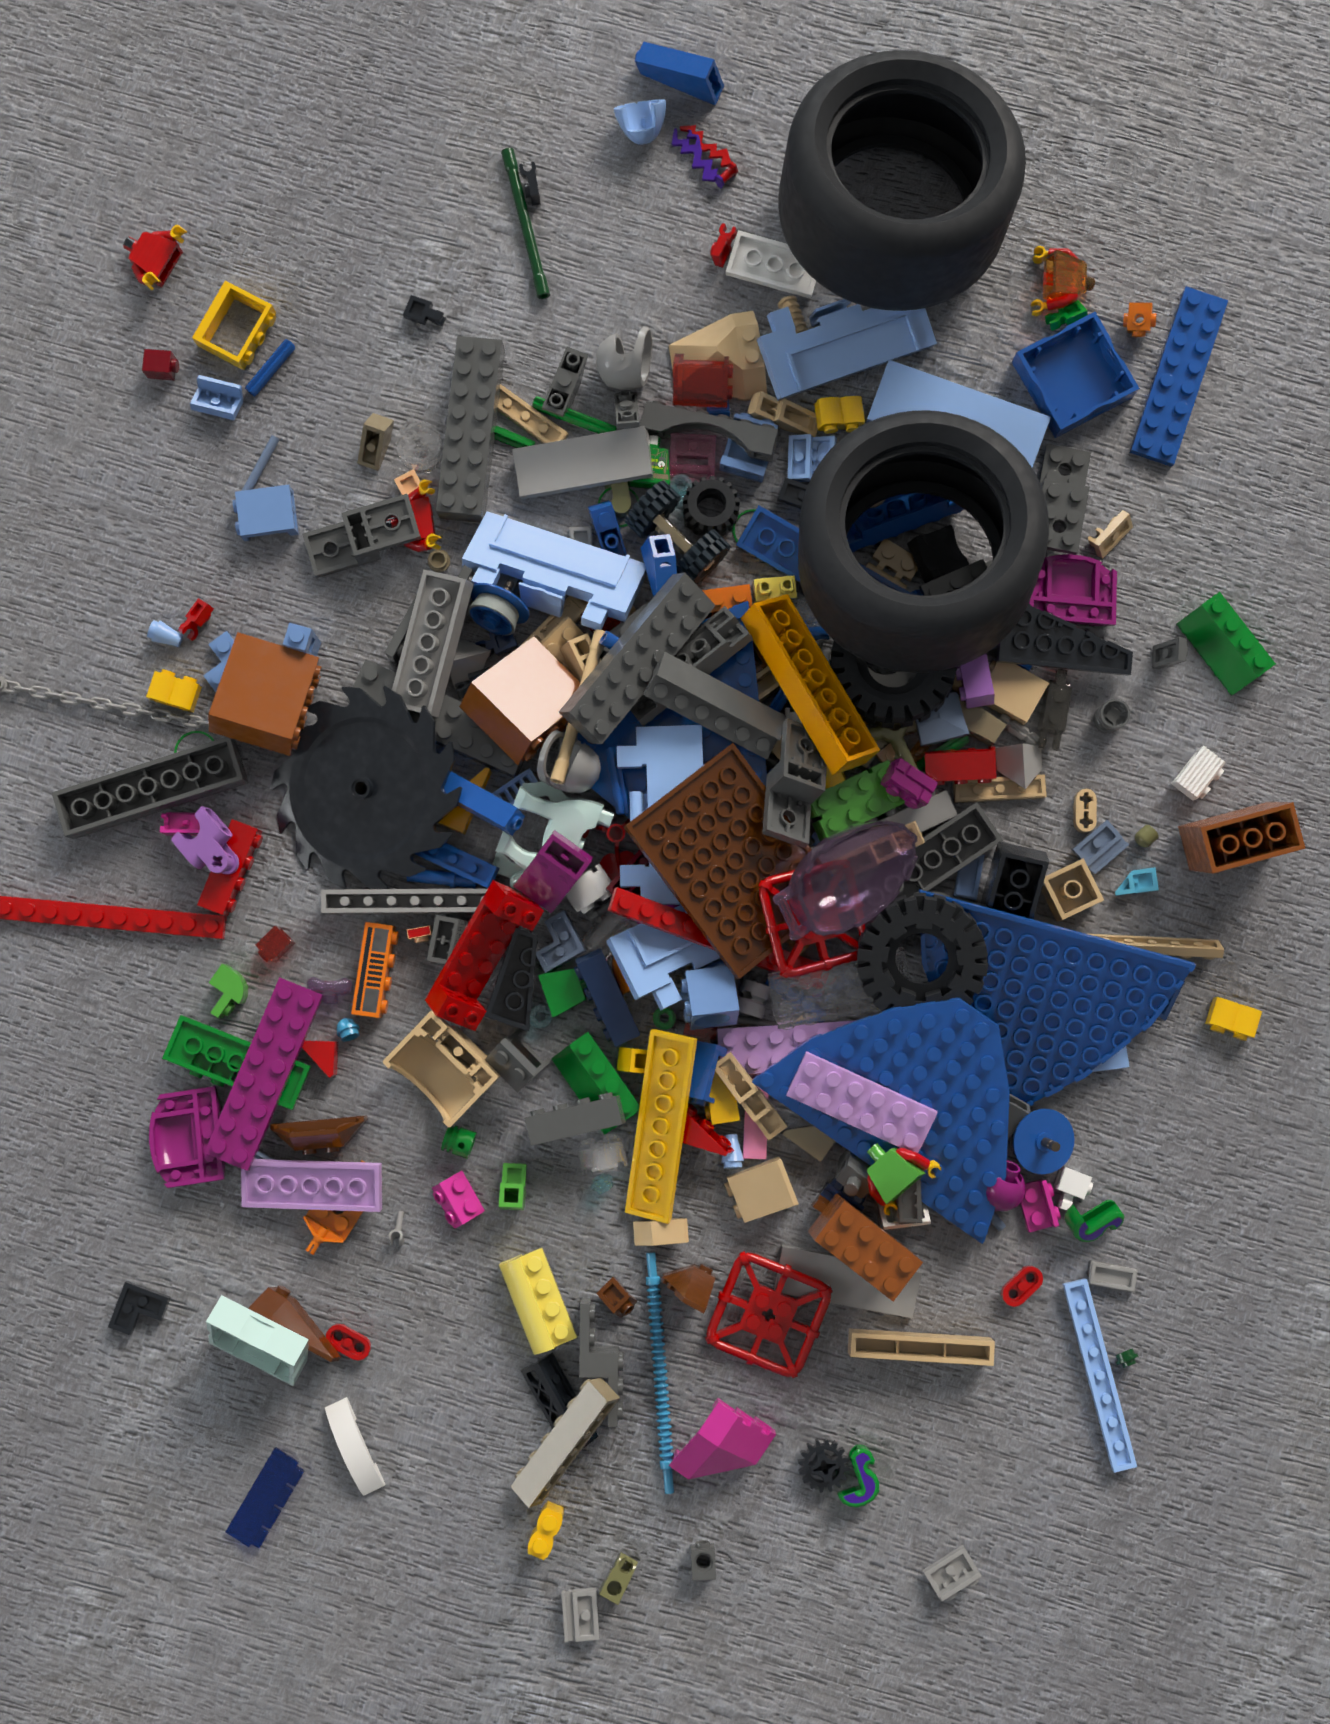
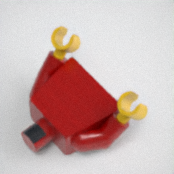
M175 225L168 231L143 232L138 241L130 236L124 241V249L131 252L128 258L132 263L131 269L140 284L146 285L150 290L154 289L152 287L154 283L161 288L163 287L183 253L179 244L175 242L183 243L184 239L181 236L184 233L187 234V231L180 225Z
M430 480L420 481L419 487L408 494L421 539L403 545L416 552H423L432 548L436 550L441 549V546L436 542L441 537L435 534L431 501L429 496H426V494L432 495L435 493V489L428 488V485L432 483ZM397 518L388 519L386 526L394 528L398 525L399 520Z

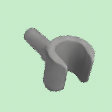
M398 1211L395 1229L389 1233L391 1245H393V1239L396 1237H400V1246L404 1244V1237L401 1232L403 1211Z

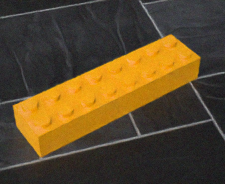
M786 594L754 603L741 617V620L831 774L835 775L866 764L880 751V748L789 595Z

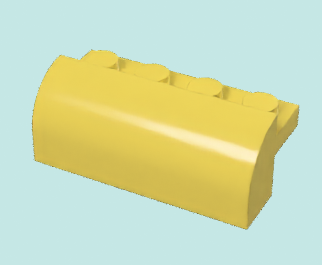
M543 1248L525 1255H518L499 1264L534 1355L547 1352L556 1346L577 1338Z

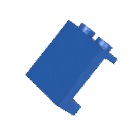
M697 1041L689 1098L692 1099L691 1103L705 1106L706 1102L714 1103L715 1099L709 1097L718 1056H726L727 1048L717 1044Z

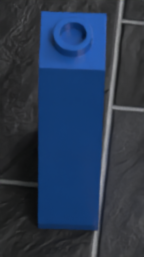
M643 42L640 50L635 55V63L641 75L716 105L724 84L714 59Z

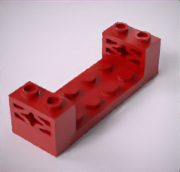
M494 880L491 882L425 999L437 1017L476 1031L486 1013V1010L477 999L508 947L515 929L522 926L531 931L534 930L544 912L536 902L515 889Z

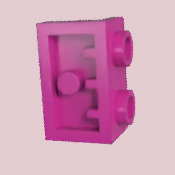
M1044 1179L1025 1183V1195L1020 1206L1028 1232L1048 1227H1058V1220H1061L1059 1209L1053 1205L1051 1198L1054 1197L1052 1185Z

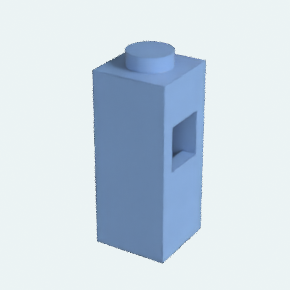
M289 623L283 646L317 656L321 641L311 628Z

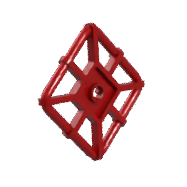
M835 859L811 866L802 865L798 869L772 875L759 882V897L767 925L765 931L766 934H769L776 966L782 977L785 979L787 977H799L821 970L826 972L832 970V967L857 961L858 941L842 932L838 915L854 911L859 936L865 930L866 921L863 913L865 907L864 903H861L854 872L848 860ZM836 869L826 889L813 894L809 876ZM844 873L852 905L836 909L833 892ZM800 878L804 896L791 899L772 885ZM769 894L787 905L790 917L789 922L776 925ZM812 912H815L816 915L819 916V920L816 925L815 922L810 921V917L813 916ZM792 928L796 944L785 962L778 931ZM837 937L857 951L829 958L824 940ZM816 943L820 961L793 968L803 947Z
M743 1251L739 1253L740 1256L734 1261L723 1290L719 1291L717 1296L719 1300L707 1327L706 1342L720 1351L745 1360L748 1365L752 1366V1364H755L779 1375L796 1378L806 1363L815 1338L818 1339L820 1335L819 1329L829 1307L833 1290L831 1286H828L823 1281L792 1269L791 1265L785 1264L784 1266L755 1253ZM750 1262L781 1274L775 1290L759 1284ZM743 1265L754 1287L748 1301L731 1294ZM788 1277L817 1289L796 1299L781 1293ZM822 1297L810 1326L793 1320L798 1306ZM727 1303H732L745 1309L740 1322L716 1331ZM772 1309L775 1317L769 1320L765 1319V1315L762 1312ZM790 1327L807 1334L795 1364L784 1342ZM740 1330L756 1335L750 1352L719 1339ZM763 1338L779 1345L788 1367L756 1355Z

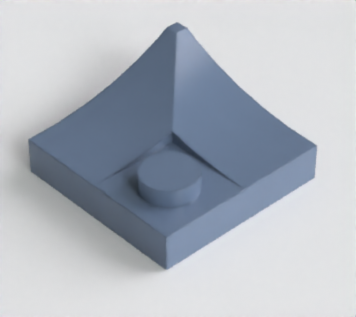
M957 692L950 693L948 698H945L942 707L937 712L934 710L931 712L930 718L921 723L918 719L915 720L921 747L953 740L969 734Z

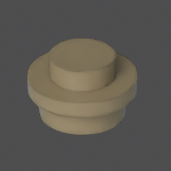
M434 550L429 554L428 565L434 572H444L449 568L451 561L447 552L444 550Z

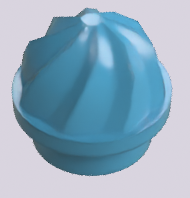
M344 1018L337 1024L336 1033L341 1038V1041L347 1042L359 1036L358 1030L360 1028L353 1019Z

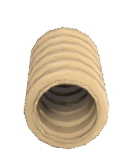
M787 296L778 302V307L781 309L789 307L796 328V334L808 330L804 317L801 315L802 311L799 309L800 306L797 303L796 296Z

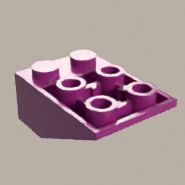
M554 830L513 887L552 913L589 866L593 857Z

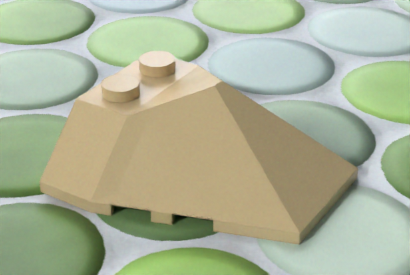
M754 312L730 314L670 344L669 353L675 389L700 394H716L718 397H734L743 401L751 400L752 394L760 391L767 394L765 363L757 343L760 333Z

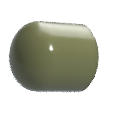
M1146 824L1135 834L1134 839L1140 847L1147 848L1159 838V835L1152 826Z

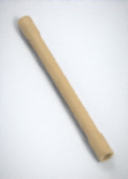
M596 629L594 631L580 685L598 665L600 655L604 649V646L599 644L605 632L603 630ZM569 722L550 781L556 784H564L570 756L578 733Z

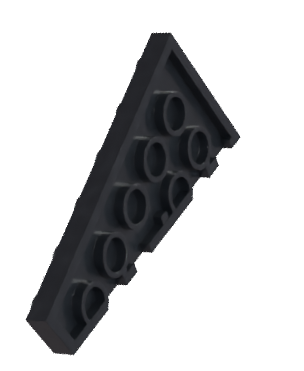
M1028 604L1024 614L1012 631L997 645L996 662L1125 676L1131 675L1132 651L1113 642L1105 641L1095 636V634L1084 631L1051 613L1041 611L1031 606V604Z

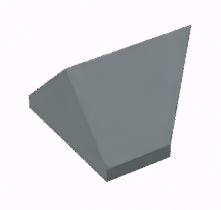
M467 640L458 642L450 672L455 690V684L469 680V673L483 669L490 650Z
M1022 743L995 748L996 771L1025 789L1042 770L1041 746Z

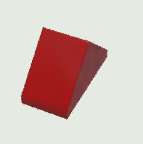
M305 1040L302 1048L329 1078H334L337 1075L339 1042Z

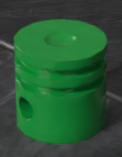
M453 1125L448 1127L441 1150L444 1151L446 1149L448 1153L452 1151V1154L468 1159L477 1132L462 1127L458 1129L459 1126L456 1125L455 1127Z

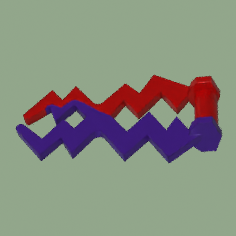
M696 125L680 126V131L689 132L687 139L678 140L677 128L674 129L672 147L682 146L680 154H694L692 169H704L702 181L716 182L717 186L722 189L733 175H737L739 172L737 165L731 161L727 148L717 151V143L703 144L704 132H696ZM689 139H696V144L689 145ZM710 151L709 159L711 160H701L702 152ZM722 158L721 168L728 167L721 175L717 174L718 168L711 170L713 159Z

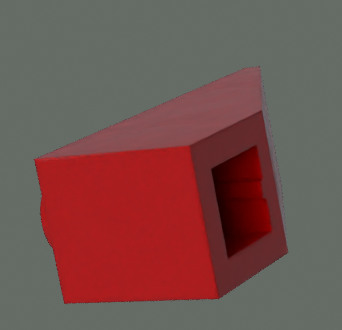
M688 1103L682 1143L723 1156L733 1153L735 1150L731 1147L730 1141L722 1135L719 1136L714 1131L712 1123L702 1119L697 1114V1109Z

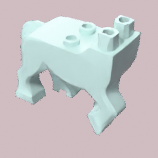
M544 782L523 783L513 804L518 809L526 810L549 819L544 832L542 846L552 832L556 830L582 849L586 841L585 838H582L583 834L588 829L595 828L597 823L609 828L615 814L604 809V804L584 798L567 797L562 790L555 789ZM546 795L549 797L550 801L542 799L540 797ZM503 831L492 865L500 868L497 874L510 878V886L513 889L515 888L513 887L538 852L524 850L515 842L513 836ZM507 856H508L509 858H511L515 863L511 862V861L507 858Z

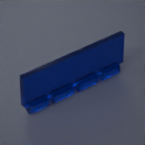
M275 1447L225 1532L247 1547H250L252 1544L260 1548L269 1533L262 1525L268 1529L272 1528L281 1513V1510L274 1505L276 1504L284 1508L293 1492V1489L286 1484L289 1483L296 1487L305 1472L298 1466L299 1461Z

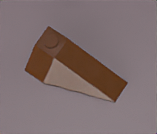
M693 1264L663 1273L660 1281L666 1284L668 1289L674 1291V1295L683 1303L704 1314L715 1282V1275L712 1274L713 1270L708 1266Z
M278 1285V1287H268L248 1308L309 1339L308 1350L329 1362L340 1360L341 1356L300 1303L289 1295L291 1291L281 1285Z

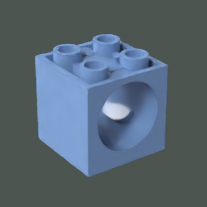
M721 966L685 971V979H681L680 993L682 1001L686 1000L684 1002L685 1009H683L685 1023L690 1024V1030L736 1025L739 1015V1004L734 975L728 967Z

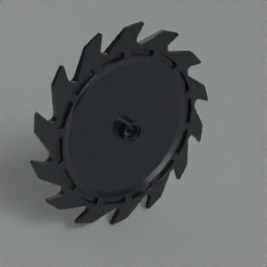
M387 686L383 687L386 698L384 706H381L361 688L342 687V691L350 700L349 705L344 707L325 701H318L306 706L308 707V712L317 716V722L301 729L297 750L295 749V753L274 771L270 789L274 790L283 784L287 785V792L277 813L279 833L282 834L288 825L294 822L296 826V855L305 869L310 868L311 857L315 852L329 881L343 890L347 888L344 877L346 870L350 871L369 889H388V886L380 877L382 870L407 877L424 872L426 868L413 861L414 854L441 848L453 835V832H438L436 830L437 823L458 806L463 789L458 787L449 793L444 791L445 783L455 763L453 742H448L442 753L437 754L435 748V720L426 706L421 707L419 721L414 723L402 696ZM364 783L367 785L366 793L363 792Z

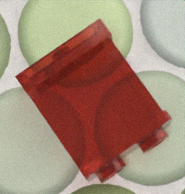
M675 353L673 361V406L727 408L728 399L733 397V385H729V378H733V364H729V356H725L724 361L684 360V354Z

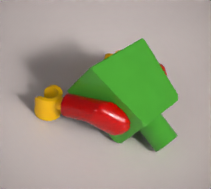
M876 1143L867 1151L875 1161L867 1169L869 1174L867 1177L869 1194L879 1205L884 1207L886 1215H890V1209L888 1208L890 1206L898 1210L896 1199L926 1174L923 1170H926L931 1178L936 1177L931 1169L938 1168L942 1170L937 1161H930L921 1154L905 1148H891L885 1152Z

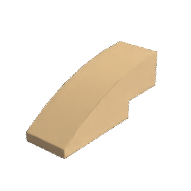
M762 391L752 394L747 413L752 415L753 418L758 420L769 419L778 425L780 429L799 435L811 434L812 437H816L818 429L814 412L785 398L777 401V398Z

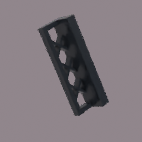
M552 1352L520 1371L553 1429L555 1427L553 1424L556 1420L555 1414L563 1415L568 1409L566 1407L567 1404L577 1396ZM535 1370L539 1381L534 1379L531 1371ZM544 1393L548 1394L550 1402L545 1399ZM596 1431L583 1448H585L598 1437Z

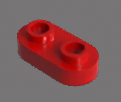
M1034 1266L1023 1267L1002 1287L1001 1297L1003 1301L1012 1307L1023 1304L1042 1285L1043 1275L1041 1271ZM1032 1273L1033 1280L1028 1282L1026 1275ZM1015 1289L1016 1296L1013 1298L1009 1297V1291Z
M343 1324L333 1325L326 1333V1338L338 1352L353 1360H363L371 1351V1342L366 1336ZM336 1332H341L343 1334V1338L341 1340H338L335 1337ZM357 1343H361L364 1348L362 1351H358L356 1349Z

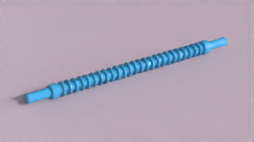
M647 1252L648 1277L645 1279L646 1285L649 1286L646 1291L650 1293L647 1296L650 1302L647 1304L651 1307L648 1312L651 1313L649 1319L652 1322L649 1323V1326H652L650 1333L653 1336L650 1339L653 1340L651 1346L654 1347V1350L651 1351L654 1354L652 1360L655 1361L652 1365L655 1368L653 1374L656 1375L653 1379L656 1381L654 1388H657L654 1394L658 1396L655 1399L658 1402L655 1408L659 1410L656 1413L659 1419L656 1421L660 1424L657 1426V1429L660 1430L658 1436L661 1437L658 1440V1443L661 1444L659 1450L662 1451L659 1454L662 1458L660 1460V1468L663 1469L665 1494H673V1471L669 1464L673 1460L671 1457L674 1453L671 1452L673 1446L670 1445L673 1441L670 1438L672 1432L669 1431L672 1427L669 1425L671 1418H668L671 1412L667 1410L670 1405L667 1404L669 1397L666 1396L669 1393L666 1390L668 1384L665 1383L668 1379L665 1376L667 1370L664 1369L667 1366L664 1363L666 1356H663L666 1350L663 1349L665 1343L662 1342V1339L665 1336L662 1335L664 1329L661 1328V1325L664 1323L661 1322L663 1315H660L663 1309L659 1307L662 1304L659 1301L661 1295L658 1293L661 1288H658L660 1276H657L656 1253Z

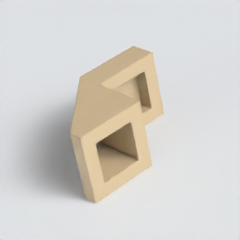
M672 1218L668 1224L658 1221L633 1222L635 1246L689 1242L687 1218Z

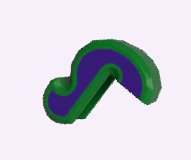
M1105 1200L1082 1215L1072 1204L1067 1209L1064 1220L1075 1238L1080 1242H1091L1101 1237L1106 1229L1116 1230L1124 1222L1125 1216L1113 1200Z
M860 1444L855 1445L849 1452L859 1485L837 1492L843 1504L854 1508L867 1505L879 1493V1480L875 1472L868 1466L875 1463L874 1457L868 1447Z

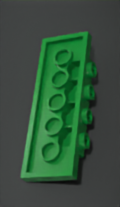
M180 1015L162 1059L189 1069V1074L201 1079L203 1075L212 1078L210 1082L221 1087H224V1084L233 1086L251 1042ZM296 1060L278 1105L294 1110L312 1066Z

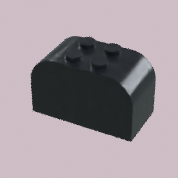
M999 841L993 855L980 906L1033 919L1049 865L1047 853Z

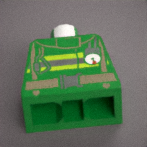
M649 435L653 477L627 481L628 487L651 489L653 485L663 480L670 486L668 449L659 448L660 437Z

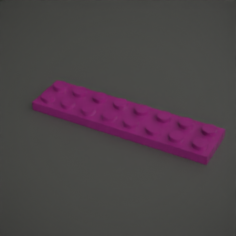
M279 977L205 1149V1154L250 1171L324 995Z

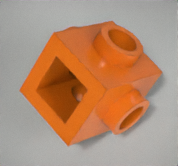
M1129 303L1128 313H1124L1123 327H1127V332L1132 333V337H1145L1146 333H1151V327H1156L1157 313H1152L1153 304ZM1138 318L1144 319L1141 323L1136 322Z

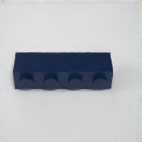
M601 948L575 959L577 966L574 967L579 981L584 979L587 985L583 989L588 1000H594L596 1008L593 1011L598 1022L603 1020L606 1026L602 1030L607 1041H613L615 1047L640 1036V1032Z

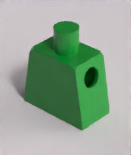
M574 969L538 975L553 1018L587 1000L583 989L587 985L584 979L579 981Z

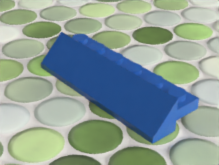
M930 494L898 495L886 499L882 505L876 508L866 510L852 525L846 537L853 553L857 549L874 545L890 537H896L900 533L917 529L930 522L939 521L943 517L960 513L965 509L947 499Z

